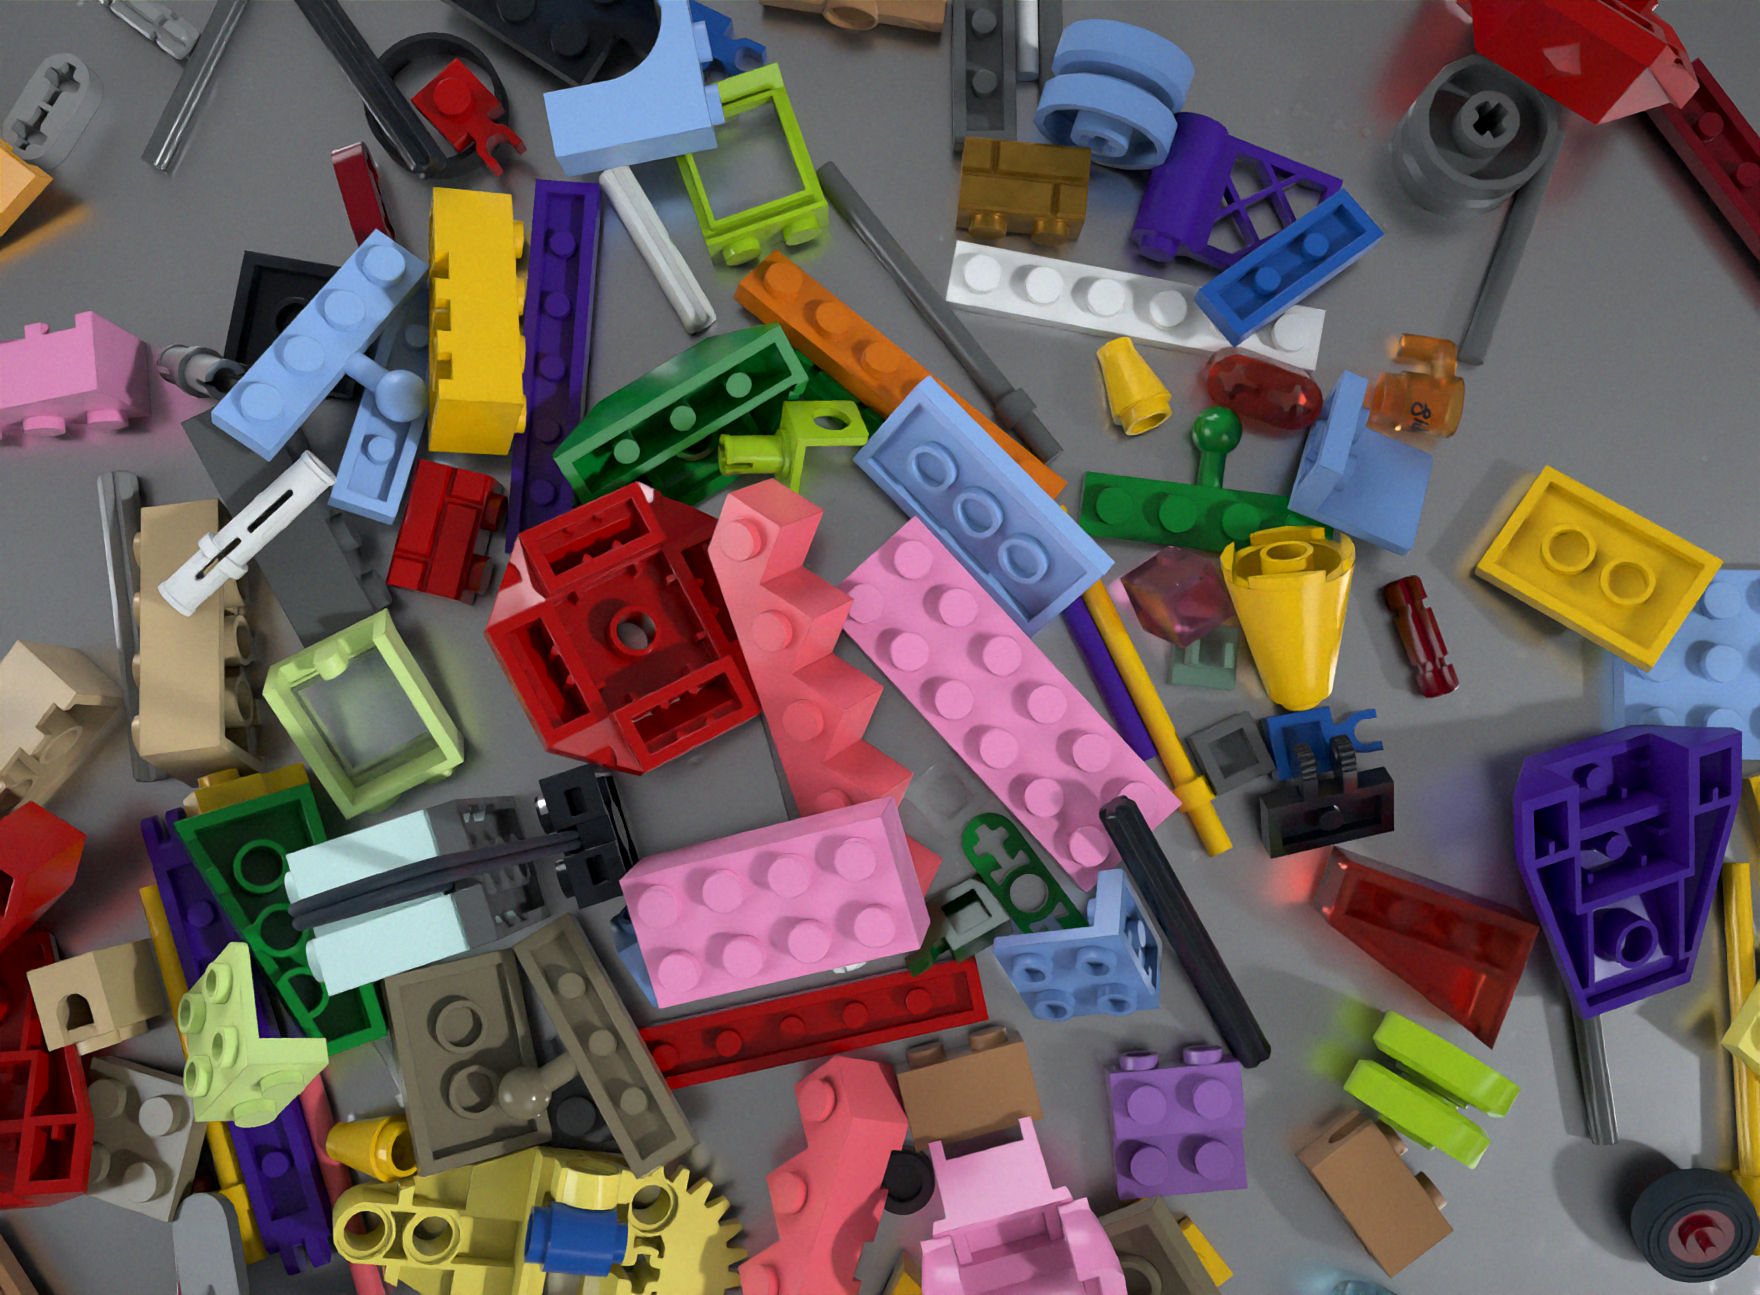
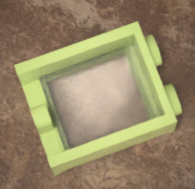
M387 608L269 666L262 695L346 820L364 811L369 814L380 812L395 803L402 792L422 782L427 785L438 783L454 773L459 764L464 762V735L461 730L458 731L398 634Z

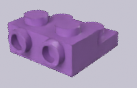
M1191 1046L1183 1049L1184 1058L1158 1060V1053L1154 1051L1126 1052L1119 1055V1064L1103 1065L1115 1194L1119 1200L1149 1198L1158 1194L1160 1196L1248 1188L1242 1128L1247 1127L1240 1061L1229 1053L1223 1054L1221 1046Z

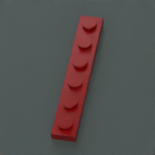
M973 955L957 964L954 958L936 961L931 968L914 978L909 973L908 968L640 1026L637 1029L671 1090L987 1021L989 1017L976 958Z

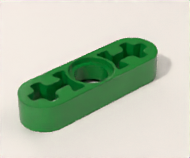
M985 812L972 817L966 823L961 833V848L965 857L1023 934L1033 933L1029 925L1047 918L1059 902L1066 911L1063 914L1054 916L1062 929L1089 927L1088 922L1012 821L1003 815ZM984 824L992 831L1000 827L1005 830L1006 836L1001 840L1000 844L1010 859L1014 860L1020 850L1027 857V862L1010 868L1003 875L999 883H996L991 877V872L1002 869L996 858L988 852L978 856L973 849L980 841L975 831ZM1024 874L1039 876L1046 886L1045 901L1039 908L1033 911H1023L1016 908L1010 897V889L1013 882ZM1043 925L1038 932H1047L1049 929Z

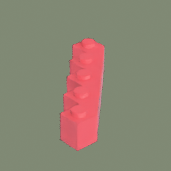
M770 478L728 493L707 551L800 817L803 818L894 795L898 809L914 773L862 739L884 686L832 653L854 598L803 567L824 510L775 479ZM905 833L923 898H925L943 859Z
M836 1055L793 1085L808 1148L766 1175L780 1240L738 1267L743 1295H858L862 1281L854 1277L864 1242H874L889 1193V1189L881 1184L891 1151L902 1150L909 1123L892 1064Z

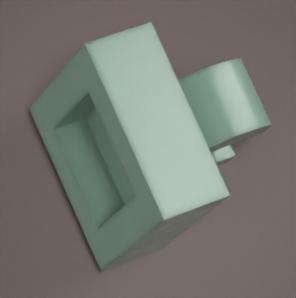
M1183 621L1174 622L1167 685L1221 691L1235 690L1240 627Z

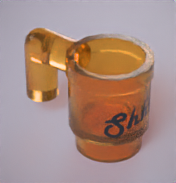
M1402 333L1398 343L1397 356L1399 358L1431 362L1430 374L1402 370L1400 374L1383 372L1378 379L1372 404L1373 422L1389 424L1393 430L1450 439L1458 428L1465 397L1464 380L1462 377L1456 376V344L1444 338Z

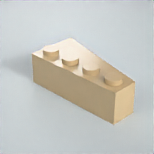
M218 498L141 508V532H137L133 540L135 559L140 567V591L136 592L133 597V614L140 628V652L134 655L132 661L133 678L139 689V715H136L132 722V739L139 757L191 788L199 787L197 780L204 776L232 768L238 769L240 778L256 773H267L266 756L253 757L250 726L262 725L260 699L252 698L251 689L244 672V666L256 661L254 637H251L246 619L238 613V607L247 606L250 603L247 572L238 580L230 577L220 588L201 603L189 617L174 609L162 597L157 588L158 585L168 580L186 561L200 550L198 541L208 532L217 534L233 519L227 507ZM239 538L223 555L205 569L204 575L241 543V539Z
M17 640L0 663V820L29 801L38 804L125 708L122 688L79 649Z

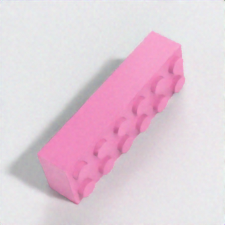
M916 515L836 587L854 598L841 632L1078 889L1087 893L1097 884L1098 871L1111 870L1122 860L1121 855L1099 818V810L1103 805L1111 802L1115 797L1127 796L1136 802L1148 826L1153 831L1182 804Z

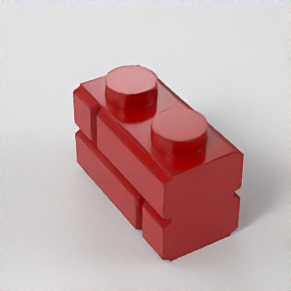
M417 459L385 583L402 590L472 606L475 593L484 594L491 578L493 561L491 557L485 556L491 531L499 533L506 519L508 497L501 495L503 485L492 476Z

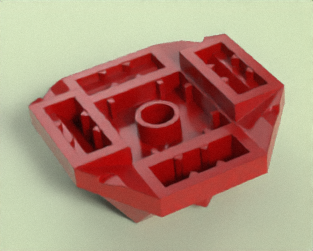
M1457 0L1456 2L1473 19L1476 52L1595 125L1667 103H1672L1682 109L1700 87L1688 53L1673 27L1654 12V9L1659 4L1657 0Z
M636 481L518 534L489 616L484 636L545 752L640 777L746 723L761 713L762 705L707 551L719 519L687 504L661 496L660 491ZM630 623L640 627L647 637V647L639 650L626 647L618 638L617 626Z

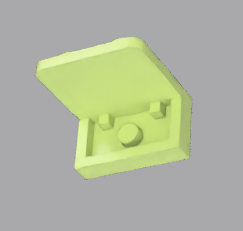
M230 942L216 960L208 965L205 973L190 991L183 995L180 1001L178 1026L182 1034H187L189 1053L184 1069L183 1085L186 1095L193 1097L195 1122L234 1121L236 1126L243 1128L268 1124L275 1120L277 1115L298 1094L303 1092L305 1087L329 1064L326 1038H259L250 954L246 942Z

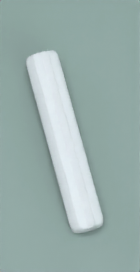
M629 166L605 170L599 176V183L686 331L693 334L707 328L716 320L714 309Z

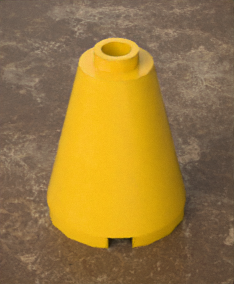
M1284 526L1261 530L1250 534L1251 546L1235 552V543L1232 542L1225 547L1220 556L1221 573L1266 693L1270 700L1281 704L1283 708L1290 711L1313 709L1332 692L1355 566V545L1350 537L1340 532L1341 543L1325 539V528L1317 526Z

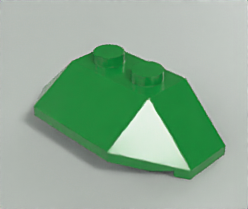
M777 321L707 337L599 401L555 450L552 456L583 505L638 481L660 491L661 496L693 506L745 475L731 474L730 476H722L718 461V446H724L720 445L719 442L721 434H730V436L775 435L776 430L780 428L783 402L798 401L800 394L803 395L809 378Z

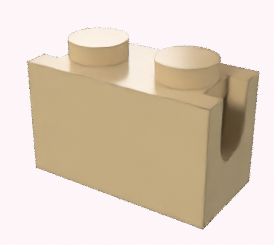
M148 938L91 951L26 972L49 1051L76 1043L79 1056L148 1033L146 1019L169 1012Z

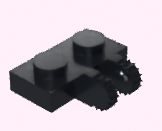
M1347 734L1330 737L1331 739L1329 740V760L1334 778L1318 781L1316 776L1317 762L1310 746L1307 743L1291 746L1290 768L1295 787L1260 794L1262 842L1270 858H1278L1394 831V781L1386 768L1382 766L1357 772L1355 749L1350 741V737Z

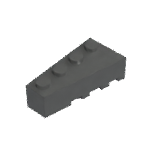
M216 406L181 422L184 431L232 518L237 516L259 493L263 492L285 470L292 466L305 450L313 453L301 426L269 462L212 423L211 411ZM330 486L292 520L285 529L279 532L254 555L304 649L387 608V605L392 603L389 590L380 574L375 569L369 571L358 548L361 546V540L352 521L339 508L327 505L331 494ZM291 490L255 524V528L260 526L293 495V491Z

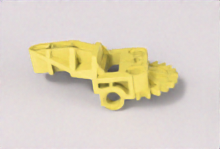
M534 1146L427 1177H419L417 1172H414L412 1175L392 1183H386L381 1180L362 1183L344 1191L336 1200L332 1210L333 1239L340 1255L351 1263L379 1265L383 1270L384 1281L397 1287L399 1279L422 1295H542L546 1272L540 1271V1264L524 1263V1245L532 1206L548 1207L550 1200L590 1210H607L616 1207L617 1221L628 1223V1240L623 1263H612L607 1277L580 1275L577 1295H727L725 1289L742 1286L739 1271L729 1268V1265L748 1257V1252L744 1245L726 1243L743 1228L737 1218L719 1221L731 1205L724 1195L705 1203L713 1186L706 1177L701 1178L687 1190L690 1170L687 1166L680 1164L670 1178L664 1171L663 1166L644 1179L636 1180L624 1155L618 1153ZM648 1185L660 1186V1194L653 1205L646 1209L638 1210L632 1208L633 1198L640 1189ZM361 1211L375 1212L382 1218L380 1225L374 1231L365 1235L353 1234L345 1228L347 1221L354 1214ZM437 1216L444 1218L448 1222L446 1230L435 1239L423 1240L413 1234L419 1222L427 1217ZM643 1254L646 1261L636 1262L637 1255ZM634 1265L632 1272L626 1273L623 1266Z

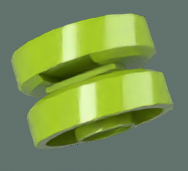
M1389 1009L1372 1038L1380 1051L1396 1060L1393 1066L1401 1070L1402 1074L1399 1077L1373 1060H1359L1343 1089L1379 1111L1378 1119L1431 1152L1436 1147L1475 1170L1491 1140L1484 1128L1458 1113V1108L1461 1107L1466 1110L1468 1105L1491 1118H1505L1521 1087L1438 1035Z

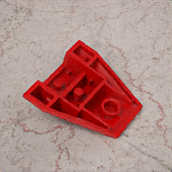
M49 931L24 933L0 957V1210L50 1207L87 1194L95 1122L81 1057L78 1054L76 1043L52 1051L48 1050L26 973L60 962L55 936Z

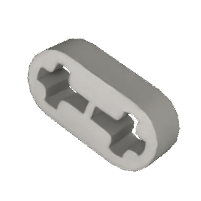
M56 53L45 58L37 67L6 116L1 128V139L14 148L12 152L27 164L38 166L42 170H51L59 166L68 157L100 106L103 98V84L99 76L81 59L69 53ZM64 79L72 82L76 80L80 84L74 94L70 91L59 89V85ZM32 130L47 136L41 147L26 141L27 135Z

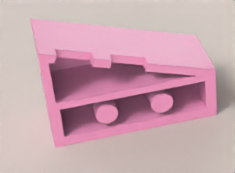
M93 311L75 314V328L49 333V324L38 322L24 326L25 338L0 341V440L3 439L2 432L24 429V433L27 435L55 436L66 432L65 425L87 423L88 427L93 429H120L129 426L128 418L152 416L146 343Z

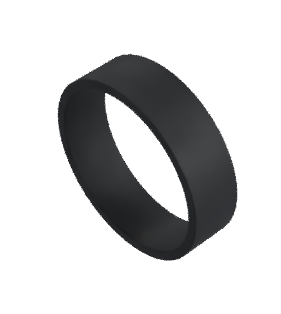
M421 33L400 40L379 57L378 60L391 79L406 65L429 55L450 54L474 62L491 77L494 95L505 110L493 123L503 124L508 127L509 103L505 88L489 59L469 41L447 33ZM364 103L368 125L377 141L398 165L416 174L410 170L397 149L387 141L383 129ZM474 143L471 147L455 156L446 158L445 168L436 172L432 179L455 178L466 175L481 167L484 163L477 153L476 144ZM501 143L492 149L491 156L495 154Z

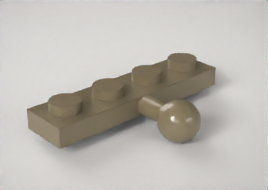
M567 912L513 945L514 952L562 1039L567 1052L539 1069L532 1066H521L508 1072L500 1082L498 1089V1101L502 1110L508 1116L517 1120L534 1119L546 1110L554 1090L581 1075L636 1180L644 1179L700 1143L576 916Z

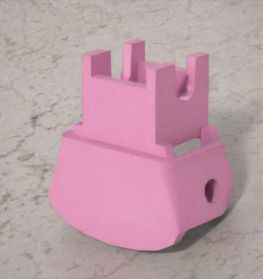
M1031 1116L1018 1119L1023 1140L946 1160L941 1140L928 1143L946 1219L933 1222L934 1239L920 1242L923 1252L922 1295H1128L1125 1276L1118 1257L1102 1225L1091 1211L1087 1197L1073 1201V1197L1066 1186L1052 1190Z

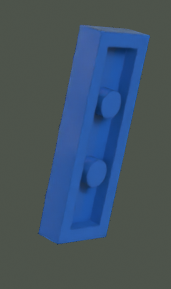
M1342 188L1201 287L1194 298V302L1235 348L1375 248L1384 236V232L1351 195Z

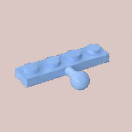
M375 229L211 411L212 423L270 462L345 374L375 393L376 405L386 418L404 423L420 417L425 411L429 400L428 390L423 380L418 375L406 370L389 372L363 353L427 281L430 266L378 229Z
M428 279L384 329L374 362L389 372L406 370L418 375L425 383L427 390ZM365 387L336 475L337 482L333 485L327 505L392 526L425 421L428 419V405L423 414L417 419L404 423L395 422L386 418L379 411L375 402V393Z

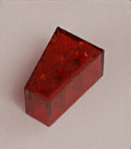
M1334 845L1312 902L1314 908L1329 925L1390 972L1400 977L1422 994L1430 1003L1442 1012L1444 1011L1492 1050L1540 927L1512 907Z

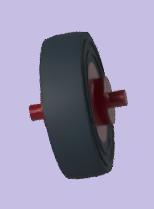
M1683 1169L1659 1178L1642 1192L1631 1214L1633 1237L1646 1261L1663 1276L1679 1282L1700 1283L1728 1275L1747 1261L1754 1252L1760 1237V1220L1747 1194L1731 1178L1710 1169Z

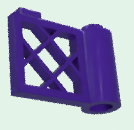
M1178 112L1173 114L1178 126L1164 164L1152 168L1130 236L1139 244L1138 251L1150 259L1172 262L1175 256L1185 255L1225 271L1243 259L1242 257L1250 254L1282 231L1280 230L1260 240L1245 207L1270 196L1285 229L1297 220L1283 192L1284 189L1299 183L1319 191L1321 195L1318 206L1341 189L1343 180L1231 136L1225 126L1208 116L1192 112ZM1235 158L1256 166L1266 189L1241 200L1230 178ZM1276 175H1279L1286 179L1279 182ZM1224 196L1228 206L1218 210ZM1230 214L1233 215L1247 245L1233 253L1207 244L1214 222Z

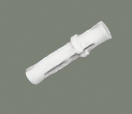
M305 450L292 466L285 470L263 492L259 493L249 505L217 534L208 532L198 541L200 550L186 561L168 580L158 585L157 588L162 597L181 614L187 617L192 615L196 608L230 577L235 580L240 579L249 569L246 563L279 532L285 529L325 489L337 482L335 475L317 456L309 450ZM292 490L293 495L260 526L255 528V524ZM240 538L241 543L217 563L211 571L204 575V570Z

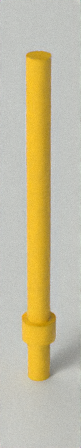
M1061 505L1060 507L1069 515L1065 505ZM1099 579L1081 596L1175 786L1170 791L1182 802L1178 807L1181 814L1188 812L1209 857L1223 853L1232 848L1233 845L1211 803V800L1215 799L1216 796L1205 774L1198 776L1102 580Z
M1749 862L1722 863L1731 1024L1757 984ZM1733 1055L1739 1170L1732 1172V1178L1747 1194L1760 1220V1076ZM1760 1237L1751 1255L1760 1256Z
M153 884L138 889L185 1061L187 1062L189 1058L187 1034H182L179 1030L178 1009L183 995L188 993L189 990L158 885ZM208 1121L205 1133L221 1187L216 1191L226 1195L234 1205L238 1216L245 1263L249 1265L267 1258L269 1254L263 1244L228 1122Z

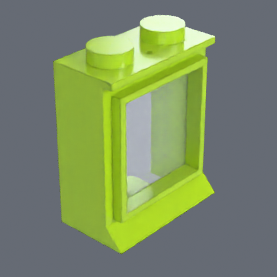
M778 62L712 83H717L725 118V124L714 125L718 148L678 155L675 158L713 265L726 261L727 265L743 264L757 258L762 253L761 248L784 240L787 245H797L818 236L821 233L820 228L829 225L828 204L824 198L787 95Z

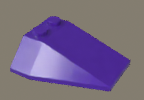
M1629 725L1524 758L1513 795L1515 860L1575 1013L1582 1019H1590L1690 982L1742 793V731L1732 727Z

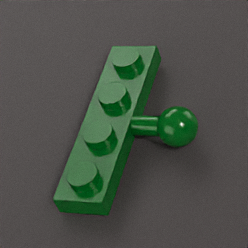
M1212 406L1204 409L1197 415L1192 425V439L1196 447L1201 451L1197 485L1089 471L1083 474L1077 524L1090 537L1222 553L1225 547L1232 542L1235 543V552L1251 546L1250 534L1265 529L1284 526L1325 528V539L1333 540L1334 528L1287 509L1290 496L1222 488L1227 454L1238 446L1243 433L1242 423L1237 414L1223 406Z

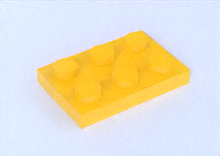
M1546 464L1476 566L1474 574L1644 672L1649 673L1724 561Z

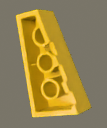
M433 187L428 218V265L430 266L428 276V451L508 455L514 433H524L527 408L526 396L523 394L522 374L525 366L526 346L525 336L520 335L519 316L523 314L525 286L524 278L516 277V259H521L524 227L522 220H513L512 194Z

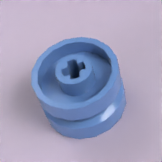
M1091 19L1076 21L1065 27L1051 67L1055 77L1046 81L1033 121L1039 132L1054 145L1091 148V162L1103 166L1141 170L1151 169L1164 164L1178 126L1173 114L1181 111L1195 74L1191 59L1171 41L1150 30L1125 22Z

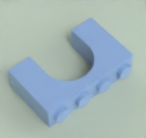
M654 0L661 9L660 32L650 54L631 72L608 81L543 93L555 158L567 177L718 148L714 125L725 124V118L717 83L705 86L701 63L713 61L705 20L693 22L689 0Z

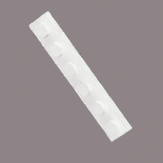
M957 240L945 301L952 309L1109 339L1130 337L1132 342L1136 344L1304 376H1310L1316 369L1326 310L1294 305L1234 348L1194 302V298L1201 286Z

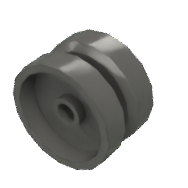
M1471 54L1446 65L1401 117L1392 140L1393 168L1404 191L1423 209L1447 218H1475L1498 208L1549 159L1558 135L1557 106L1551 97L1485 56Z

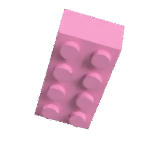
M894 795L642 857L619 880L659 1009L918 950L921 948L930 925V918Z

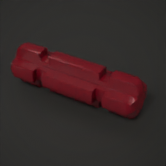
M1410 575L1388 583L1384 588V593L1390 609H1397L1400 617L1396 618L1395 622L1411 665H1418L1421 672L1415 676L1422 695L1426 698H1436L1453 692L1459 688V680L1453 664L1447 665L1444 660V656L1449 653L1432 608H1425L1422 600L1428 597L1421 579L1417 575Z

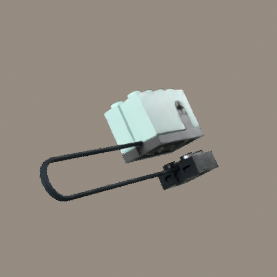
M588 763L538 780L543 795L535 797V807L540 824L547 834L545 836L527 839L514 796L454 799L287 854L286 858L290 871L285 874V888L291 903L288 912L292 917H295L292 922L294 929L301 931L313 928L316 938L307 942L306 955L310 970L315 979L320 983L325 982L328 995L332 996L500 940L551 917L534 862L537 859L564 853V858L555 861L557 878L565 897L568 899L575 896L579 910L622 896L623 892L619 880L640 860L612 769Z

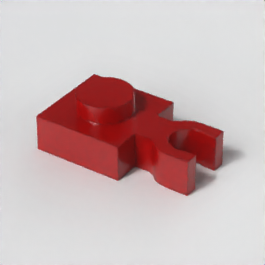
M455 58L410 99L415 108L458 153L462 152L473 141L476 144V150L481 160L496 177L504 172L499 163L491 156L492 149L497 144H510L520 156L527 151L523 141L509 127L493 123L505 112L503 106L458 58Z

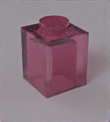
M1171 545L1120 578L1142 629L1182 649L1234 615L1213 562Z

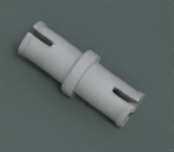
M172 344L165 347L159 353L157 359V366L168 369L159 372L165 381L177 385L184 393L197 398L212 397L221 401L241 379L234 374L245 373L244 369L237 362L224 359L217 351L204 346L187 347L182 344Z

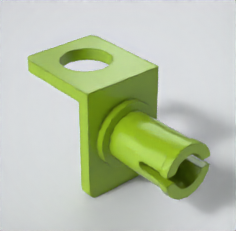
M784 401L780 428L776 430L775 435L730 436V434H721L719 442L720 445L724 446H718L719 468L722 476L774 473L776 481L798 494L806 446H863L867 444L869 433L857 405L853 401ZM821 416H832L844 421L848 427L842 430H828L817 425L813 419Z

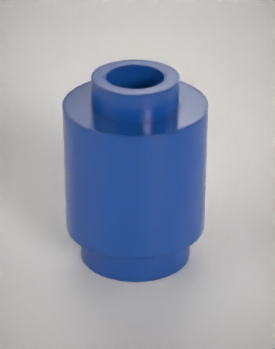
M550 1200L548 1207L532 1206L525 1237L524 1263L540 1264L541 1272L607 1277L612 1263H623L628 1240V1223L617 1221L616 1207L607 1210H590L569 1206L561 1202H555V1200Z

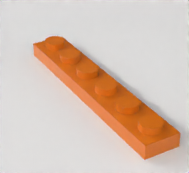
M777 249L738 283L733 299L763 323L768 324L777 321L789 343L885 421L910 392L930 375L1053 500L1058 497L1068 484V482Z

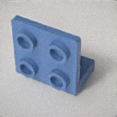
M1345 370L1314 414L1287 509L1398 555L1406 556L1414 546L1434 459L1427 452L1366 428L1370 409L1362 406L1369 379Z
M1124 868L1098 871L1096 899H1090L1087 906L1089 927L1002 936L994 939V955L1036 1019L1061 1022L1069 1020L1074 1016L1096 1014L1126 1016L1135 1011L1159 1009L1163 943Z

